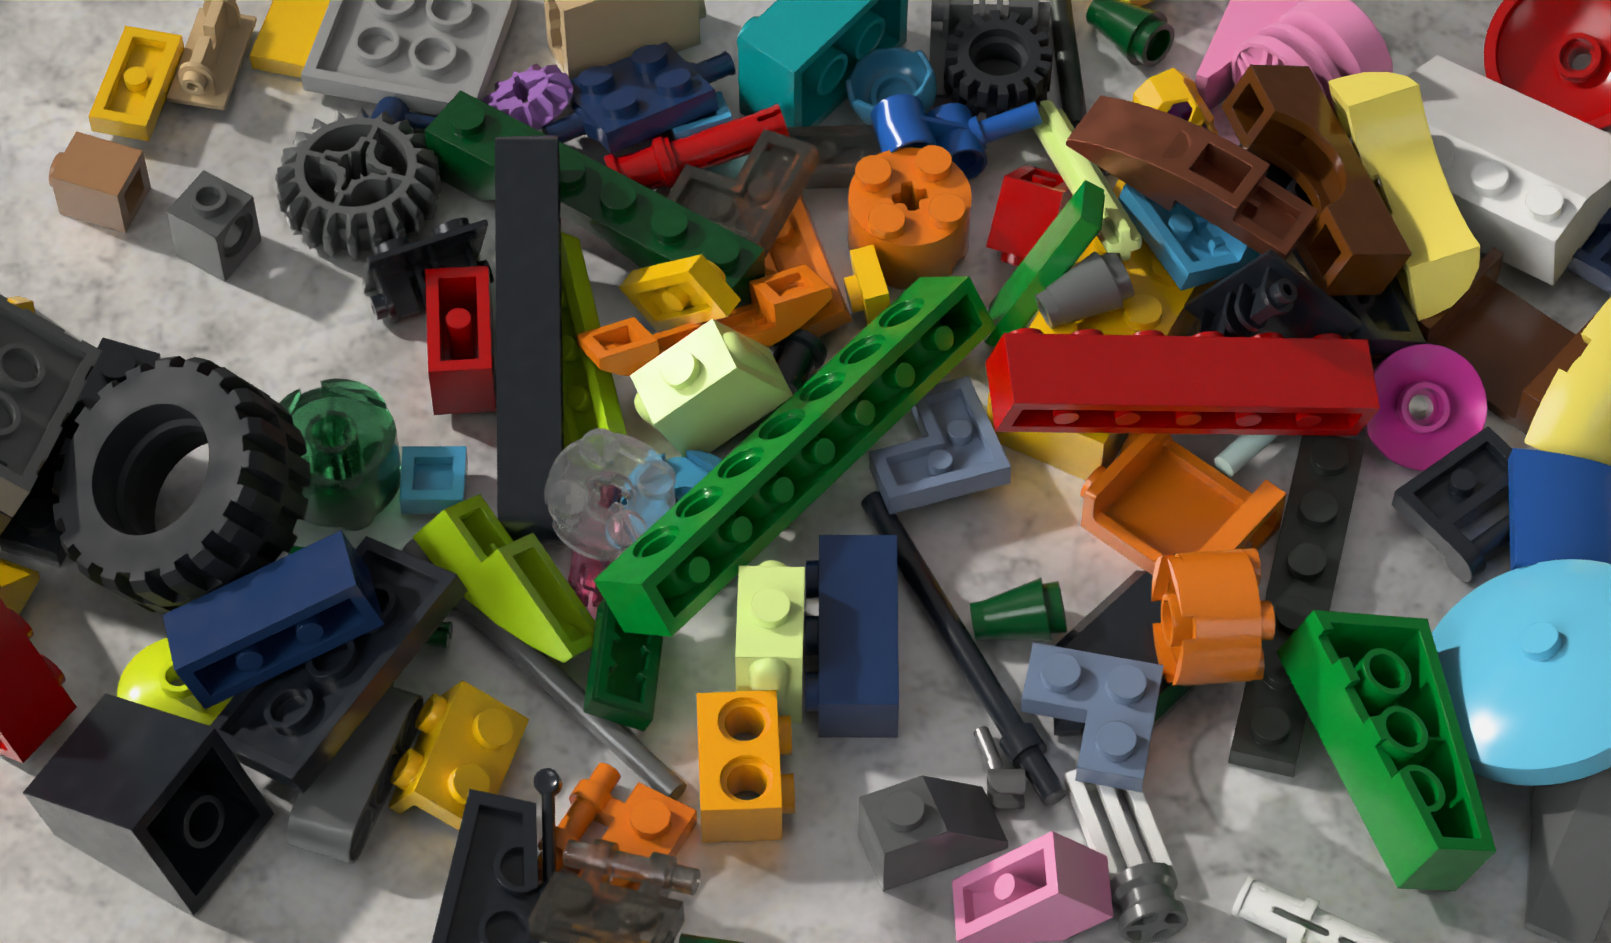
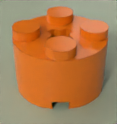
M928 145L923 148H899L892 153L888 150L877 155L863 157L855 167V174L851 180L848 192V249L850 252V250L874 245L887 286L906 290L919 277H949L953 274V267L962 257L963 259L965 258L969 248L972 194L968 179L962 170L952 162V157L947 150L936 145Z
M1255 548L1175 553L1158 557L1152 578V602L1161 601V623H1152L1158 663L1159 665H1164L1162 676L1167 683L1173 682L1172 686H1194L1249 682L1263 679L1265 663L1262 641L1273 640L1275 616L1271 601H1260L1258 587L1261 581V563L1258 551Z

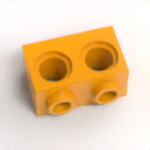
M777 690L696 693L702 843L782 840V814H795L794 773L781 774L780 756L792 755L791 715L778 716ZM740 733H751L757 736V738L749 741H739L732 737ZM742 791H753L761 796L752 800H742L734 795Z

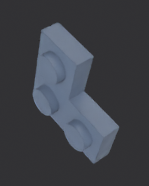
M969 376L938 383L910 409L923 438L869 452V469L889 514L1011 483V465Z
M1033 642L1020 712L1085 723L1075 781L1142 792L1164 665Z

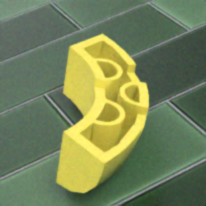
M1363 72L1330 80L1328 83L1335 115L1412 253L1396 277L1416 319L1421 321L1452 307L1469 290L1479 269L1480 244L1463 219L1444 176L1427 123L1420 86L1408 76L1391 72Z
M1610 297L1581 333L1583 341L1588 344L1582 355L1571 365L1567 372L1558 369L1528 430L1524 440L1526 444L1541 451L1581 457L1611 466Z

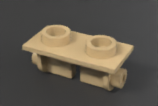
M205 0L203 8H199L168 92L167 102L225 111L257 22L256 16L240 14L236 0Z

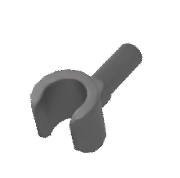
M986 726L978 727L973 734L985 763L987 797L992 808L1024 809V793L1026 792L1025 769H1003L1002 759L999 756L989 728Z

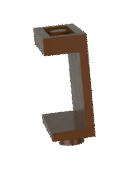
M1493 247L1481 259L1479 269L1469 290L1452 307L1421 321L1416 319V322L1424 337L1425 344L1449 348L1463 356L1474 367L1485 389L1487 409L1527 435L1540 403L1558 369L1567 372L1588 346L1583 341L1581 333L1593 317L1577 334H1574L1497 283L1504 253Z

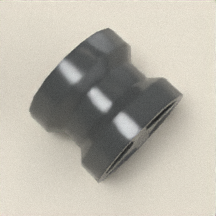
M1160 862L1138 864L1126 868L1110 880L1111 898L1115 904L1121 906L1123 912L1118 924L1124 940L1132 943L1157 942L1175 935L1187 925L1188 916L1185 906L1181 901L1175 899L1174 892L1177 889L1178 880L1175 870L1171 865Z

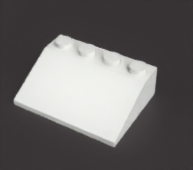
M1436 55L1407 76L1420 86L1422 102L1433 144L1444 176L1463 219L1480 244L1481 252L1487 254L1493 247H1496L1504 253L1502 262L1548 284L1554 285L1572 261L1573 254L1578 248L1581 249L1597 227L1600 219L1611 207V134Z

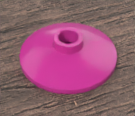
M1433 344L1411 345L1390 354L1374 370L1380 409L1365 427L1376 448L1395 464L1408 469L1424 471L1484 429L1487 416V398L1482 380L1474 367L1457 352ZM1417 395L1423 397L1427 403V411L1420 419L1414 418L1409 411V403Z

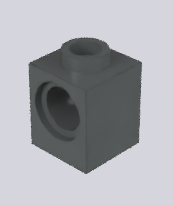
M205 170L199 174L166 211L176 256L224 282L261 242L253 196Z

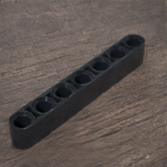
M558 135L496 137L498 520L513 541L534 533L542 545H564L565 494Z

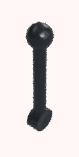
M544 768L536 773L533 780L534 787L542 798L543 882L538 886L537 895L540 904L553 907L558 905L563 897V889L556 882L555 796L561 791L563 783L555 770Z

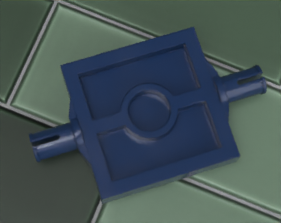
M666 42L659 45L652 44L640 47L627 58L607 66L588 68L582 71L577 78L570 80L573 85V95L567 108L573 114L546 124L542 127V132L546 135H558L559 142L561 143L580 136L588 137L599 141L610 153L617 152L719 110L715 89L710 83L730 75H735L734 62L727 51L696 64L685 61Z

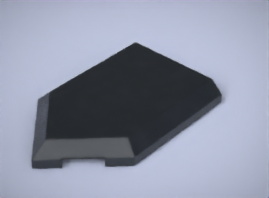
M1136 570L1054 646L1159 664L1155 650L1152 623H1161V601L1152 602L1153 575L1148 571ZM1162 676L1153 728L1199 685L1172 686L1173 682L1167 683ZM1053 718L1054 735H1081V730H1084L1085 723Z

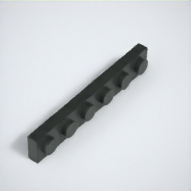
M1302 435L1265 600H1270L1273 606L1275 634L1273 640L1262 641L1265 663L1263 679L1252 680L1245 684L1228 760L1230 764L1288 777L1294 776L1307 711L1276 651L1313 610H1330L1366 442L1340 436Z

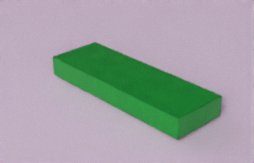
M1087 180L1082 183L990 302L988 313L996 328L984 339V343L995 348L1004 333L1024 328L1038 311L1035 295L1044 291L1047 286L1068 272L1101 231L1105 201L1104 189Z

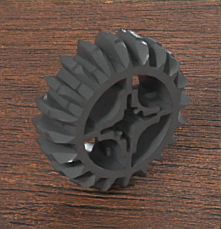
M363 107L357 117L345 118L337 110L334 122L326 124L315 118L312 134L296 132L295 140L293 141L294 147L283 149L282 166L277 168L275 178L277 191L279 192L277 194L279 209L283 212L284 217L287 218V224L292 230L293 235H303V240L307 243L309 249L323 244L324 250L330 258L342 249L348 250V254L356 261L361 251L372 250L374 253L373 249L388 240L406 237V234L422 236V230L425 227L424 220L434 219V213L437 209L436 201L439 200V194L441 193L438 159L434 156L433 150L427 149L424 133H414L408 119L393 124V120L386 110L377 118L372 119L369 118ZM393 169L401 175L393 173ZM314 192L324 194L325 200L319 197Z

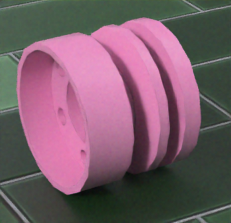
M1302 0L1282 14L1279 22L1264 27L1257 32L1256 36L1236 47L1231 59L1234 85L1238 83L1250 64L1309 66L1333 111L1334 107L1328 81L1363 72L1393 73V63L1383 37L1372 20L1350 0Z

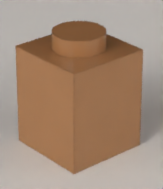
M77 131L65 152H59L55 156L49 171V184L53 187L60 214L126 233L151 189L143 150Z

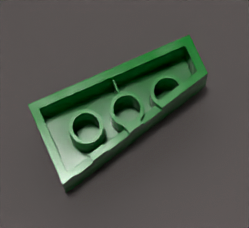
M1313 610L1276 651L1287 675L1397 888L1456 891L1497 851L1428 619Z

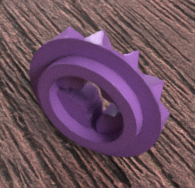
M533 64L525 72L517 73L514 71L512 77L508 80L496 82L494 84L495 92L486 95L482 102L536 130H540L546 124L553 122L567 107L573 95V85L567 73H562L556 64L547 65L544 68H541L538 64Z

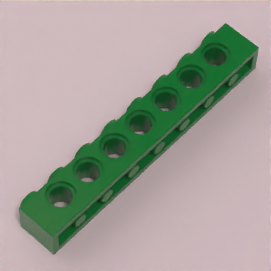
M969 276L919 277L593 580L624 632L673 637L738 575L739 566H747L996 328Z

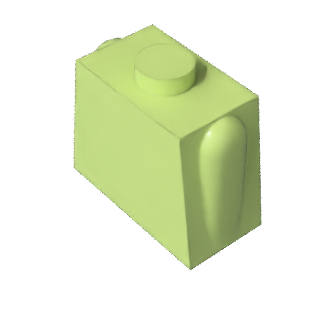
M711 319L630 375L638 391L634 399L638 414L645 422L661 432L683 457H686V450L712 452L793 395L768 347L714 319Z
M775 560L764 561L757 566H739L735 654L736 692L777 690L778 716L791 715V723H802L805 567H787L784 563Z

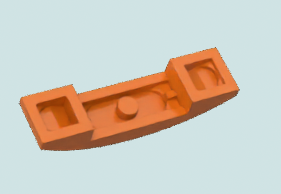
M806 264L749 281L752 304L733 309L728 317L716 319V321L769 348L792 334L814 317L832 299L831 286ZM635 317L576 334L578 347L600 370L617 375L630 376L708 321L696 324L688 323L651 334Z

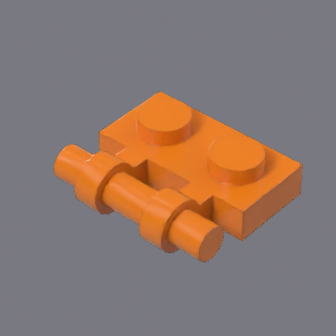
M599 763L589 779L579 780L569 796L570 808L559 825L555 826L556 877L562 868L577 874L578 876L570 887L571 899L631 928L696 826L697 810L639 782L624 803L611 795L621 779L620 773L609 764ZM593 820L608 827L595 850L580 842ZM541 838L538 843V848L541 851L538 855V880L543 882Z

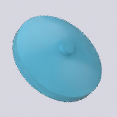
M1562 559L1523 566L1487 581L1463 597L1449 610L1432 632V636L1473 773L1507 784L1540 786L1579 780L1611 767V564L1593 560Z

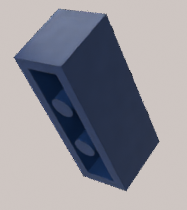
M342 530L163 615L174 671L204 709L212 707L384 625L370 570Z
M819 535V560H806V599H819V616H806L805 655H818V672H805V712H818V737L898 738L897 535Z

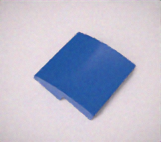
M1512 448L1508 458L1510 570L1535 565L1539 562L1562 559L1593 560L1611 564V466L1571 455Z

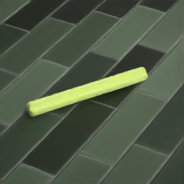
M1052 100L1041 101L1038 111L1043 124L1032 127L1072 195L1075 194L1085 180L1104 189L1105 201L1102 229L1097 234V237L1106 252L1116 253L1121 261L1130 260L1131 251L1141 248V235L1099 167L1065 145L1067 138L1074 131V127L1063 109L1056 108Z

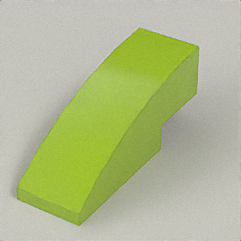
M481 494L444 509L412 536L434 565L458 575L468 590L464 595L466 600L499 627L527 645L563 663L592 649L595 620L535 534L531 533L513 541Z

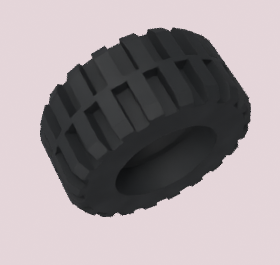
M181 356L161 358L155 361V367L148 363L142 364L125 372L127 378L125 381L120 383L114 380L108 383L98 392L101 399L93 408L85 406L76 418L75 422L80 425L72 439L65 438L59 453L60 457L64 459L62 470L54 471L52 489L53 494L59 497V503L53 505L56 529L63 532L60 535L61 545L68 558L77 562L79 571L91 581L151 612L157 611L163 615L275 562L283 551L290 553L298 538L297 535L293 534L298 519L305 520L308 507V498L303 496V487L310 486V462L301 458V456L307 454L306 443L301 430L293 425L292 415L283 405L273 400L270 395L230 370L199 357L187 360ZM208 443V470L198 496L179 519L156 532V503L167 476L183 457L194 449Z

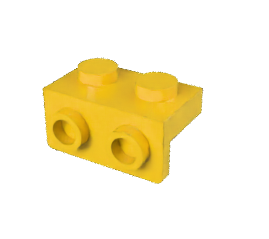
M464 680L442 695L432 694L417 716L415 728L421 730V733L414 748H409L402 755L391 775L390 783L397 787L388 808L401 814L415 805L459 831L469 789L498 794L529 719Z

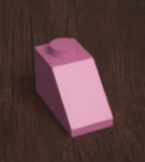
M1054 831L952 880L956 940L959 943L1063 941L1113 918L1107 856Z

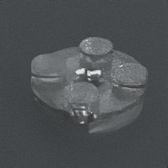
M604 428L588 431L582 439L568 445L558 455L551 467L544 489L545 505L548 503V511L553 518L551 525L557 536L577 553L600 561L616 560L618 555H621L675 505L674 486L676 476L671 465L663 461L658 453L644 442L628 435L613 433ZM599 485H614L621 489V495L627 500V504L623 505L614 502L609 509L604 508L599 504L601 494L594 488Z

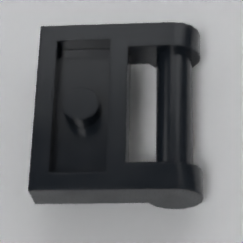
M1489 426L1394 492L1392 506L1445 557L1452 573L1464 582H1470L1484 572L1486 569L1485 562L1510 545L1509 514L1471 541L1460 531L1509 496L1508 458L1512 448Z

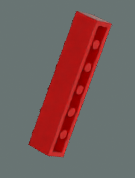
M1021 328L1010 333H1004L986 360L995 432L1357 436L1380 409L1368 339H1343L1341 335L1334 333L1321 334L1312 338H1284L1282 334L1276 332L1261 333L1253 337H1225L1223 333L1217 331L1201 332L1193 336H1165L1163 332L1157 330H1145L1132 335H1104L1102 331L1097 329H1083L1071 334H1043L1041 330L1036 328Z

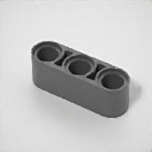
M390 686L304 794L299 792L287 824L286 841L289 845L349 864H353L358 860L393 787V784L390 783L393 770L402 755L411 748L418 729L415 728V722L424 705L422 695Z

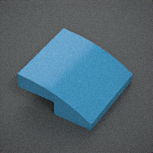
M1127 184L1124 185L1118 200L1134 226L1181 291L1228 276L1261 255L1179 202L1175 204L1171 211H1168Z

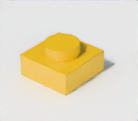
M874 245L850 250L853 275L843 278L852 314L863 311L867 326L890 305L889 292Z

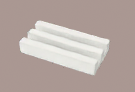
M1076 770L1066 772L1064 784L1088 847L1107 856L1110 880L1119 872L1087 791L1097 789L1127 868L1143 864L1114 788L1075 781ZM1121 789L1149 861L1166 863L1173 867L1143 790L1142 792Z

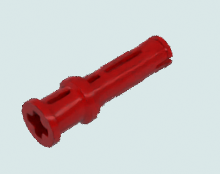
M775 104L757 113L734 119L669 142L668 137L662 139L660 136L652 139L650 147L618 158L611 153L604 156L607 167L651 190L666 186L671 191L679 188L678 185L683 183V177L752 154L767 147L789 142L791 139L779 104Z

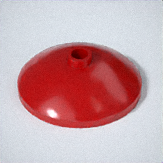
M1503 0L1490 22L1485 38L1484 67L1486 77L1603 131L1611 129V0ZM1582 54L1591 56V62L1585 69L1575 70L1572 68V63L1577 56Z

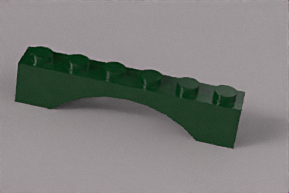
M461 90L425 129L427 149L433 150L434 156L438 159V175L440 180L479 201L495 200L496 137L548 136ZM559 142L562 218L577 224L604 240L634 262L639 268L702 254L707 260L716 264L726 276V283L741 299L734 309L752 304L749 281L765 277L764 248Z

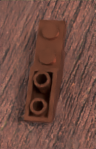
M1100 96L1067 138L1065 144L1168 211H1171L1175 204L1179 202L1259 254L1272 249L1285 261L1314 223L1319 211L1265 177L1270 164L1244 148L1180 117L1131 101Z

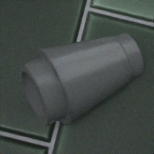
M1094 251L1047 286L1044 291L1036 294L1035 301L1049 328L1053 329L1061 324H1069L1123 308V301L1134 296V288L1123 263L1116 253L1106 252L1099 255Z

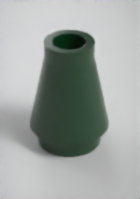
M1093 0L1086 13L1087 23L1096 28L1132 65L1155 66L1166 57L1172 47L1175 36L1174 28L1168 24L1166 16L1161 12L1122 0Z
M1041 577L983 601L970 603V613L976 641L998 639L1053 642L1052 635L1068 632L1059 581L1043 583Z

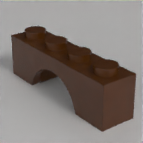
M1250 64L1221 107L1242 147L1255 156L1273 163L1290 175L1307 194L1312 206L1319 210L1316 221L1296 246L1313 281L1329 296L1381 295L1412 253L1310 67Z

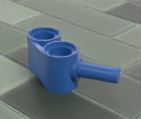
M897 94L880 101L870 114L881 153L888 150L893 153L899 148H923L928 145L943 147L950 153L952 162L962 170L968 181L983 172L988 164L985 152L988 150L986 144L1043 124L1035 101L978 122L976 116L973 117L970 109L963 104L948 103L940 105L926 114L922 101L917 96Z

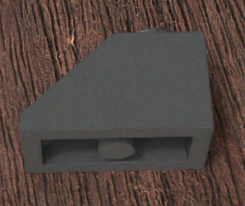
M922 775L859 797L858 836L883 891L1008 848V840L982 786Z

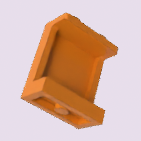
M1130 433L1121 447L1120 455L1108 468L1103 465L1097 467L1085 481L1080 496L1084 499L1081 527L1144 571H1148L1153 575L1155 563L1158 557L1162 555L1254 548L1259 551L1280 529L1287 493L1268 480H1265L1253 493L1249 492L1175 442L1171 434Z

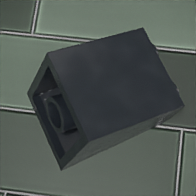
M107 693L103 695L23 791L25 797L55 836L191 915H195L274 815L268 803L215 727Z

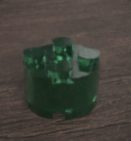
M339 378L320 381V388L312 389L302 394L299 388L283 398L280 404L292 415L293 425L301 430L307 454L301 456V458L310 462V486L303 487V496L308 498V507L304 521L323 527H342L348 531L363 530L373 522L374 516L390 504L400 487L402 462L393 416L388 410L385 400L377 391L357 381Z

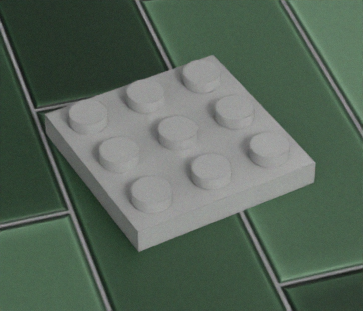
M330 0L301 74L303 90L374 104L388 96L396 97L403 101L409 110L438 115L460 90L482 101L519 0Z

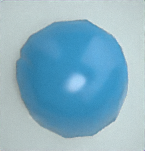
M901 47L875 49L856 63L849 79L845 82L848 99L854 112L865 124L872 126L870 114L873 108L889 96L897 94L917 96L922 101L927 114L933 107L937 94L936 75L924 52L921 50L911 52Z

